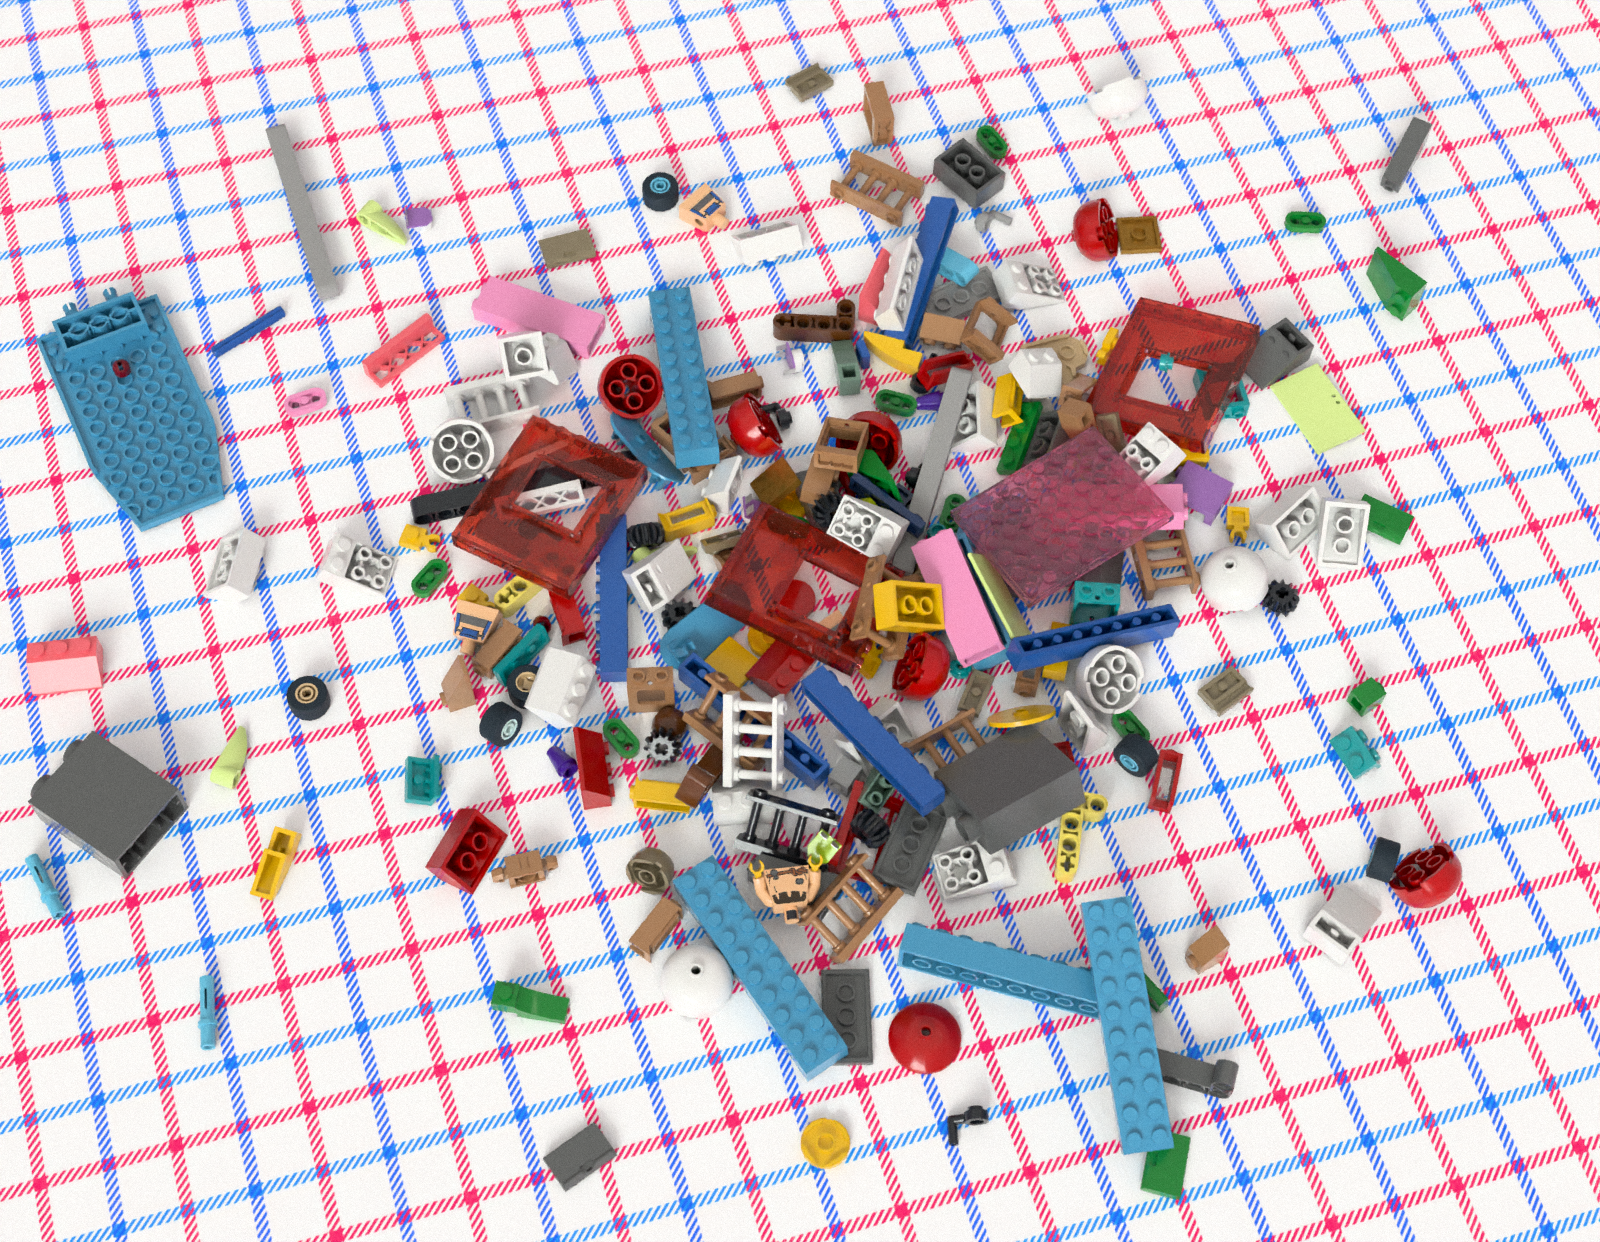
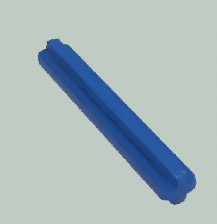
M277 306L211 347L213 355L216 358L222 356L286 316L284 309L281 306Z

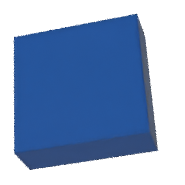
M864 339L856 342L855 353L861 369L864 370L870 367V354Z

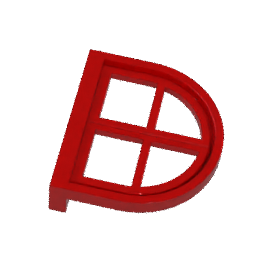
M858 780L854 782L836 837V841L842 847L828 862V872L839 875L847 866L845 862L848 859L854 837H856L851 831L850 823L855 815L864 809V806L858 802L864 782ZM892 796L883 805V808L890 810L886 823L889 825V829L894 813L899 814L904 803ZM885 843L879 846L872 870H868L871 874L876 866V863L885 846ZM857 872L850 877V879L866 883Z

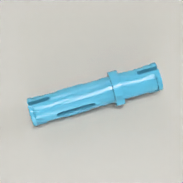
M38 854L27 856L25 862L40 891L42 903L46 904L54 920L64 917L66 911L59 898L60 892L57 888H54Z
M204 975L199 977L200 1020L198 1021V1028L200 1029V1046L202 1050H213L216 1048L215 1028L218 1027V1021L215 1019L214 977L212 975Z

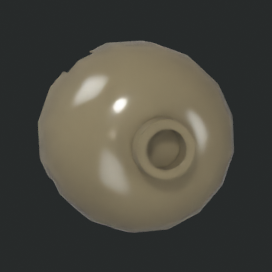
M646 847L637 851L631 857L626 866V875L633 885L636 882L643 886L640 888L641 891L658 895L664 893L670 886L675 875L674 863L661 849Z

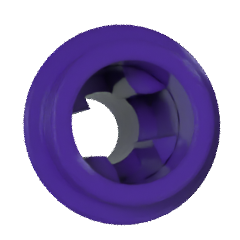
M938 390L916 397L917 410L938 411L944 392Z
M556 745L548 749L546 754L560 777L567 779L577 772L578 765L576 759Z

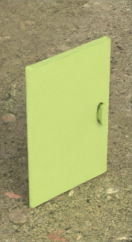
M1318 363L1270 385L1276 397L1317 455L1365 432V428Z
M968 553L967 556L1010 638L1013 639L1031 634L991 556Z

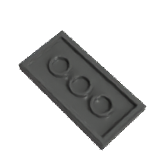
M905 799L872 875L879 882L890 887H899L904 893L914 897L948 819H942L936 809L922 817Z
M869 969L821 970L822 1011L848 1048V1055L838 1060L832 1066L873 1065Z

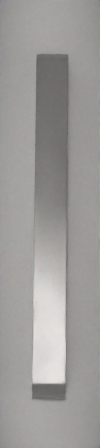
M285 123L265 128L319 300L322 301L340 296Z
M953 366L950 370L909 507V511L923 518L926 526L919 539L905 531L896 550L891 567V572L900 578L913 575L916 569L917 561L911 547L916 545L918 541L925 539L969 391L973 371Z

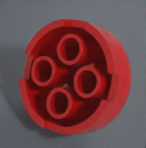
M1105 198L1083 203L1077 209L1073 218L1072 239L1080 253L1088 260L1095 262L1113 259V257L1117 256L1119 248L1118 231H1115L1112 220L1114 214L1109 202Z
M637 354L622 355L611 360L602 369L597 382L598 396L604 408L611 414L614 412L620 417L631 420L651 413L659 404L663 394L662 380L658 368L649 359ZM625 387H627V389H628V393H627V394H624V393H625V390H626Z
M747 393L737 399L728 410L727 424L731 432L730 438L735 442L736 446L739 445L748 455L764 458L783 448L781 445L783 441L771 417H768L766 412L759 408L762 404L754 395Z
M862 411L849 417L848 420L869 423V440L866 449L873 450L886 469L891 470L902 451V435L896 423L885 414L876 411ZM836 438V448L856 451L859 441Z
M922 631L916 633L907 642L909 648L904 653V658L897 660L892 677V688L896 690V695L916 702L928 700L937 694L946 682L950 669V654L946 645L940 639Z
M1434 843L1433 848L1423 852L1419 848L1406 856L1395 867L1394 873L1397 875L1389 881V885L1397 897L1410 907L1419 909L1434 907L1446 901L1456 892L1462 880V865L1448 844ZM1412 864H1418L1421 870L1417 871Z

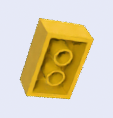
M889 580L873 585L876 630L909 633L923 631L931 633L945 629L941 584Z

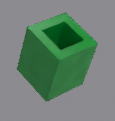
M1370 677L1353 689L1346 701L1363 717L1379 706L1387 693L1379 682Z

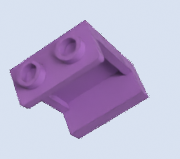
M1187 460L1184 467L1179 466L1174 475L1175 481H1170L1168 484H1183V493H1187V506L1205 515L1203 522L1211 526L1231 495L1234 483Z

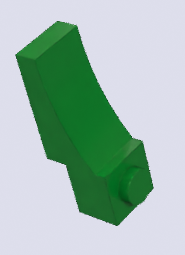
M497 980L491 1000L492 1010L516 1013L517 1017L566 1024L570 1005V998L542 993L520 986V984Z

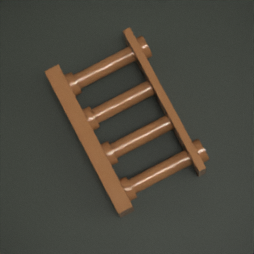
M855 149L850 154L851 170L843 181L839 183L832 179L830 182V195L837 200H842L900 228L903 224V208L911 197L920 200L924 195L925 181ZM858 172L869 176L859 191L848 187ZM878 180L886 184L878 198L874 199L866 194L875 181ZM897 189L904 192L895 207L884 204L892 190Z
M1174 529L1176 538L1149 542L1143 540L1141 534L1142 532L1152 530H1126L1144 601L1153 600L1155 591L1159 588L1189 584L1191 594H1196L1198 586L1201 585L1200 573L1196 572L1184 529ZM1178 546L1181 557L1151 561V559L1147 558L1146 553L1148 550ZM1184 565L1186 576L1156 580V578L1152 577L1151 572L1153 569Z
M882 554L868 558L866 563V570L849 639L852 641L866 637L883 646L882 659L889 662L904 658L909 632L888 631L887 636L884 637L870 628L872 618H875L873 585L881 583L882 577L888 581L921 582V577L913 574L900 578L884 568L887 556Z
M716 671L706 674L704 677L712 686L699 709L695 708L686 711L682 720L723 751V710L716 722L710 719L707 714L719 690L724 694L729 691H740V698L743 701L756 700L728 680L727 675ZM746 710L747 712L741 721L742 724H751L755 717L762 724L772 726V712ZM741 733V735H739V744H741L742 747H747L742 742V738L745 735V733ZM759 734L752 747L762 748L769 735ZM741 756L739 758V765L746 770L758 771L763 768L766 762L761 757Z
M971 708L968 711H960L953 719L919 738L900 745L903 748L907 747L913 756L925 748L940 769L946 766L947 763L933 745L936 741L945 738L958 758L967 753L953 735V732L964 727L978 748L986 744V742L972 724L976 711L974 708Z
M866 853L850 856L845 862L847 866L811 906L809 905L799 914L801 918L796 923L798 926H808L811 924L832 945L833 952L829 958L835 964L845 963L904 895V892L899 887L884 888L862 865L869 857ZM855 872L878 894V900L874 905H869L847 882ZM840 889L863 911L862 915L864 917L859 922H854L832 899ZM825 906L848 929L847 932L849 934L844 940H839L817 917Z

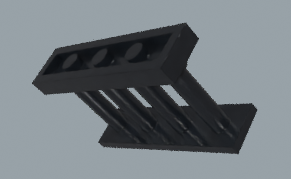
M751 789L746 795L747 800L754 801L746 832L739 833L735 838L733 848L757 855L765 854L801 866L809 865V868H812L807 862L809 858L807 852L802 851L800 848L807 819L811 818L821 821L819 832L823 829L828 833L831 824L837 826L841 815L836 814V811L829 808L821 810L768 794V791L765 789ZM763 804L776 808L769 838L766 840L757 838L755 834ZM785 811L799 815L792 843L788 847L780 845L778 842ZM828 863L822 864L819 867L821 872L825 873Z

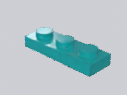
M537 623L494 667L492 671L499 684L506 687L509 674L515 668L529 664L551 641L544 626Z

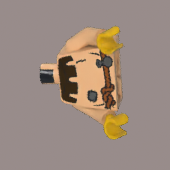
M812 853L809 855L808 862L812 867L811 869H809V865L764 870L763 862L758 859L760 867L757 870H753L752 863L749 862L748 868L754 873L752 878L756 895L766 907L772 908L773 913H784L786 924L798 923V911H802L807 907L808 903L814 901L820 889L821 870L819 867L823 862L821 854L818 863L811 861Z

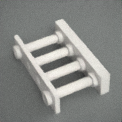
M504 373L444 388L447 405H455L458 417H467L463 405L464 402L476 400L481 417L480 420L476 421L480 422L489 433L524 424H533L541 420L539 406L531 407L525 387L531 386L529 378L506 382ZM517 390L523 409L510 412L505 392ZM496 395L502 414L489 417L484 397Z
M729 691L723 694V787L732 788L741 779L772 781V791H777L786 783L787 774L784 770V715L787 712V702L784 701V694L773 697L772 702L743 701L740 698V691ZM741 710L772 712V726L742 724L740 712ZM741 733L772 735V749L742 747L739 744V735ZM741 756L772 758V772L743 770L739 767V758Z

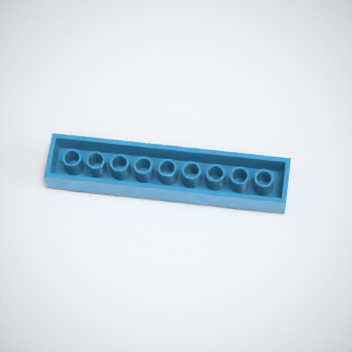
M690 287L648 291L649 309L676 469L720 463L719 445Z
M711 855L672 880L675 891L715 949L723 954L732 969L733 975L807 1082L834 1065L841 1058L847 1056V1045L714 856Z
M1131 895L1083 902L1080 904L1121 1154L1128 1155L1174 1148Z
M917 922L912 924L906 923L899 949L897 966L1099 1020L1092 975L1089 968H1075L1068 966L1066 962L1055 960L1054 962L1045 960L1041 955L1023 954L1015 948H1000L988 941L981 943L974 941L966 935H951L944 929H929Z

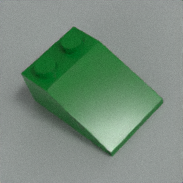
M1380 247L1375 249L1366 275L1385 309L1403 321L1417 308L1428 282Z
M865 449L858 473L868 477L875 486L884 489L890 497L903 503L893 477L878 455L871 449ZM847 472L849 479H851L854 473Z

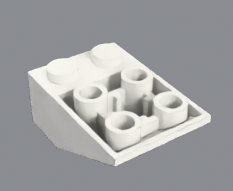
M1005 259L991 274L1001 303L1005 308L1022 310L1065 302L1053 268Z
M1148 422L1106 467L1105 471L1133 496L1171 473L1187 455L1153 424Z
M845 494L827 534L870 558L885 554L887 556L886 564L893 559L910 521L890 510Z
M336 532L328 541L315 579L335 588L385 597L398 558Z
M678 538L622 571L641 610L649 613L671 601L698 577Z
M975 841L970 845L966 844L932 856L945 901L992 893L1018 884L1007 847L990 855Z
M1342 884L1309 924L1303 937L1336 962L1343 965L1382 912Z

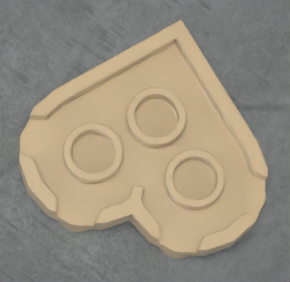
M1059 334L1022 344L1020 349L1053 348L1062 363L1061 389L1063 384L1066 385L1075 378L1076 371L1086 366L1088 357L1087 345L1081 338L1079 341L1074 337H1070V334Z

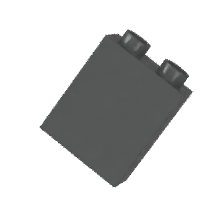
M1031 724L1018 726L933 772L935 779H939L945 787V801L935 808L937 813L944 820L953 817L962 839L969 845L977 841L990 855L1086 802L1079 767Z
M93 730L84 740L77 739L67 747L61 766L52 775H43L35 782L30 793L31 799L28 801L42 822L125 880L189 808L177 787Z

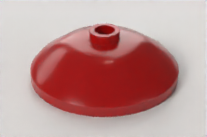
M918 1002L904 1007L895 1015L889 1027L888 1044L895 1060L905 1069L917 1074H934L946 1069L956 1059L961 1047V1031L958 1022L948 1010L934 1003ZM926 1029L930 1032V1035L924 1036L921 1031Z

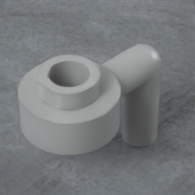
M991 210L990 212L983 211L976 216L974 224L976 225V230L985 233L993 219L1010 226L1013 218L996 210Z

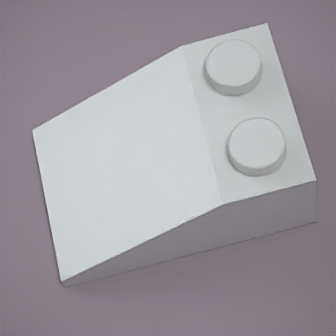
M1322 497L1318 525L1317 566L1362 569L1370 512L1369 503L1362 500Z
M1066 691L1057 723L1083 758L1105 746L1108 731L1102 723L1097 721L1091 707L1086 706L1084 701L1071 691Z

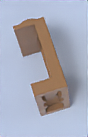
M987 296L976 301L960 341L988 365L1003 360L1005 352L1000 349L1008 327L1017 324L1018 320L997 303L995 299ZM981 312H984L997 325L992 340L975 328Z
M673 666L627 668V694L630 713L658 712L666 707L675 708Z

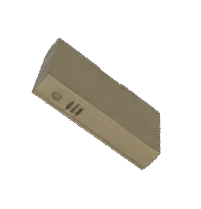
M587 228L538 240L547 269L596 257V251Z

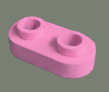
M314 387L288 396L284 401L285 411L292 417H298L322 409L327 404V397L323 389Z

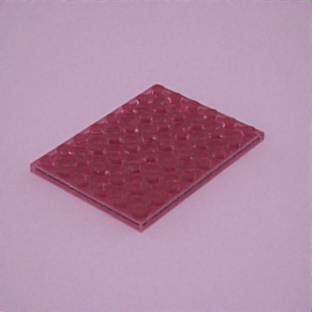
M1094 425L950 511V516L1028 608L1174 520L1173 512Z

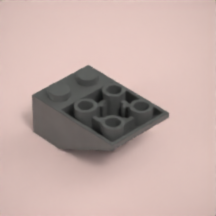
M1286 317L1271 326L1240 354L1234 362H1237V365L1263 390L1308 361L1314 345Z

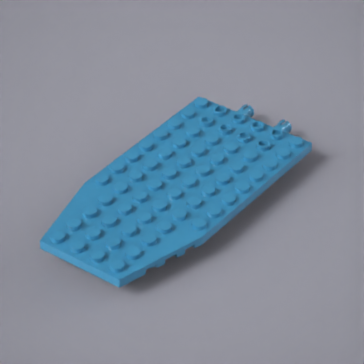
M109 287L111 295H109L107 288L103 291V296L106 299L105 302L81 311L77 310L76 304L73 302H69L71 310L68 309L67 304H64L62 309L66 316L51 321L55 332L39 337L36 341L91 472L138 529L143 532L225 499L217 430L212 414L158 295L154 294L137 301L133 291L118 296L116 289ZM125 359L130 364L131 373L127 377L119 378L114 374L112 367L115 360Z

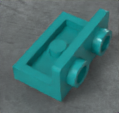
M1350 726L1329 740L1352 777L1356 780L1374 767L1380 768L1381 764L1378 760L1381 757L1374 747L1370 749L1366 741L1369 739L1361 728L1357 730L1355 727Z
M434 754L431 759L411 756L405 759V803L432 806L440 798L442 785L439 784V777L442 772V764L439 763V755Z

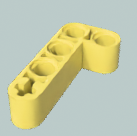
M557 548L546 549L494 595L495 608L503 614V618L511 617L552 580L557 581L560 585L570 584L571 589L575 588L580 580L576 563ZM552 560H557L555 563H550ZM536 574H541L539 577H534ZM520 588H525L523 591H517Z
M1084 792L1086 802L1060 816L1054 876L1060 883L1067 884L1075 878L1079 862L1083 821H1102L1108 807V801L1103 795ZM1091 806H1098L1101 810L1095 811ZM1065 824H1073L1076 828L1070 829ZM1070 845L1074 850L1068 851L1063 846ZM1065 862H1069L1068 872L1064 871Z

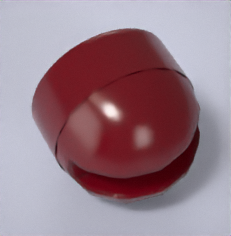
M125 359L114 361L112 369L117 377L124 378L131 373L130 364Z
M539 615L535 617L533 627L537 623H541L547 633H549L551 630L550 620L546 616Z

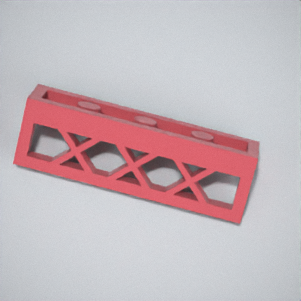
M426 312L362 361L364 372L382 388L446 340L445 335L434 327L432 317ZM431 332L437 337L433 341H424L425 336ZM412 346H420V350L417 353H408ZM396 358H404V363L401 365H392ZM379 371H388V375L381 380L375 374Z

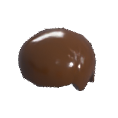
M666 707L658 711L653 718L651 730L655 729L659 732V728L664 727L667 733L670 728H673L671 735L680 734L679 739H681L687 731L688 724L682 720L684 715L682 711L673 707Z

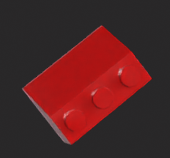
M787 627L745 674V677L771 698L784 694L785 699L819 660L826 647L809 633Z
M573 727L584 810L612 806L611 798L615 797L614 783L609 784L608 777L612 776L611 762L606 763L605 756L610 755L608 741L603 742L602 733Z
M460 808L425 868L441 881L473 895L508 835L477 809Z

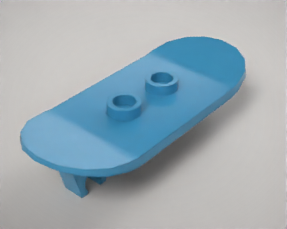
M612 412L610 422L614 431L611 438L613 440L620 438L616 444L618 446L626 445L641 464L652 473L648 481L650 484H654L658 480L657 486L654 487L655 490H661L671 481L684 482V474L679 469H676V466L636 419H626Z
M725 586L715 592L663 635L660 642V654L663 661L668 666H673L674 669L678 670V666L693 652L700 658L705 659L729 636L732 637L748 622L751 608L747 595L735 586Z

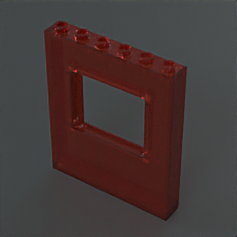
M1140 297L1086 402L1091 404L1094 418L1098 414L1118 412L1123 433L1135 437L1150 422L1179 448L1193 453L1205 454L1260 340V325ZM1170 352V357H1174L1173 363L1208 371L1189 411L1127 396L1146 356L1160 359L1161 353L1168 354Z
M532 415L452 532L453 546L570 600L647 481V466L640 461L627 458L620 452L609 450L603 444H596L583 435H576L563 426H556L543 417L539 418ZM543 460L601 487L574 530L568 529L515 504V501Z
M762 501L708 590L704 604L850 677L855 669L860 670L865 660L862 657L863 653L868 655L873 645V642L868 637L854 641L849 639L866 570V563L870 557L826 532ZM804 560L859 587L836 631L779 604ZM886 563L884 568L900 578L905 574V571L889 563ZM883 577L881 579V583L888 581ZM776 609L780 610L778 614L775 613ZM873 617L870 628L879 633L880 630H876V619ZM829 635L833 637L832 640L828 639Z

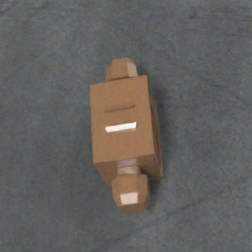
M538 849L504 857L506 867L495 868L491 871L495 883L505 882L506 879H509L512 889L545 881L544 870L549 872L559 866L555 855L545 856V858L541 859Z

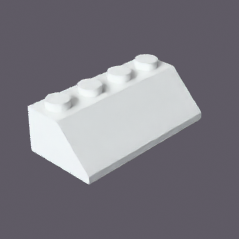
M909 236L895 246L893 255H890L889 270L884 276L883 291H880L878 309L876 308L874 311V320L877 322L880 330L904 331L923 263L922 255L912 236Z

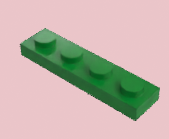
M1022 402L1019 417L1023 422L1013 425L996 468L999 475H1019L1043 409L1041 402Z

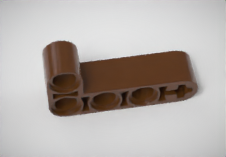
M848 299L839 301L837 303L836 316L779 313L773 318V336L781 341L831 343V341L853 340L855 304Z
M712 744L697 764H692L678 788L675 798L695 810L723 773V751Z

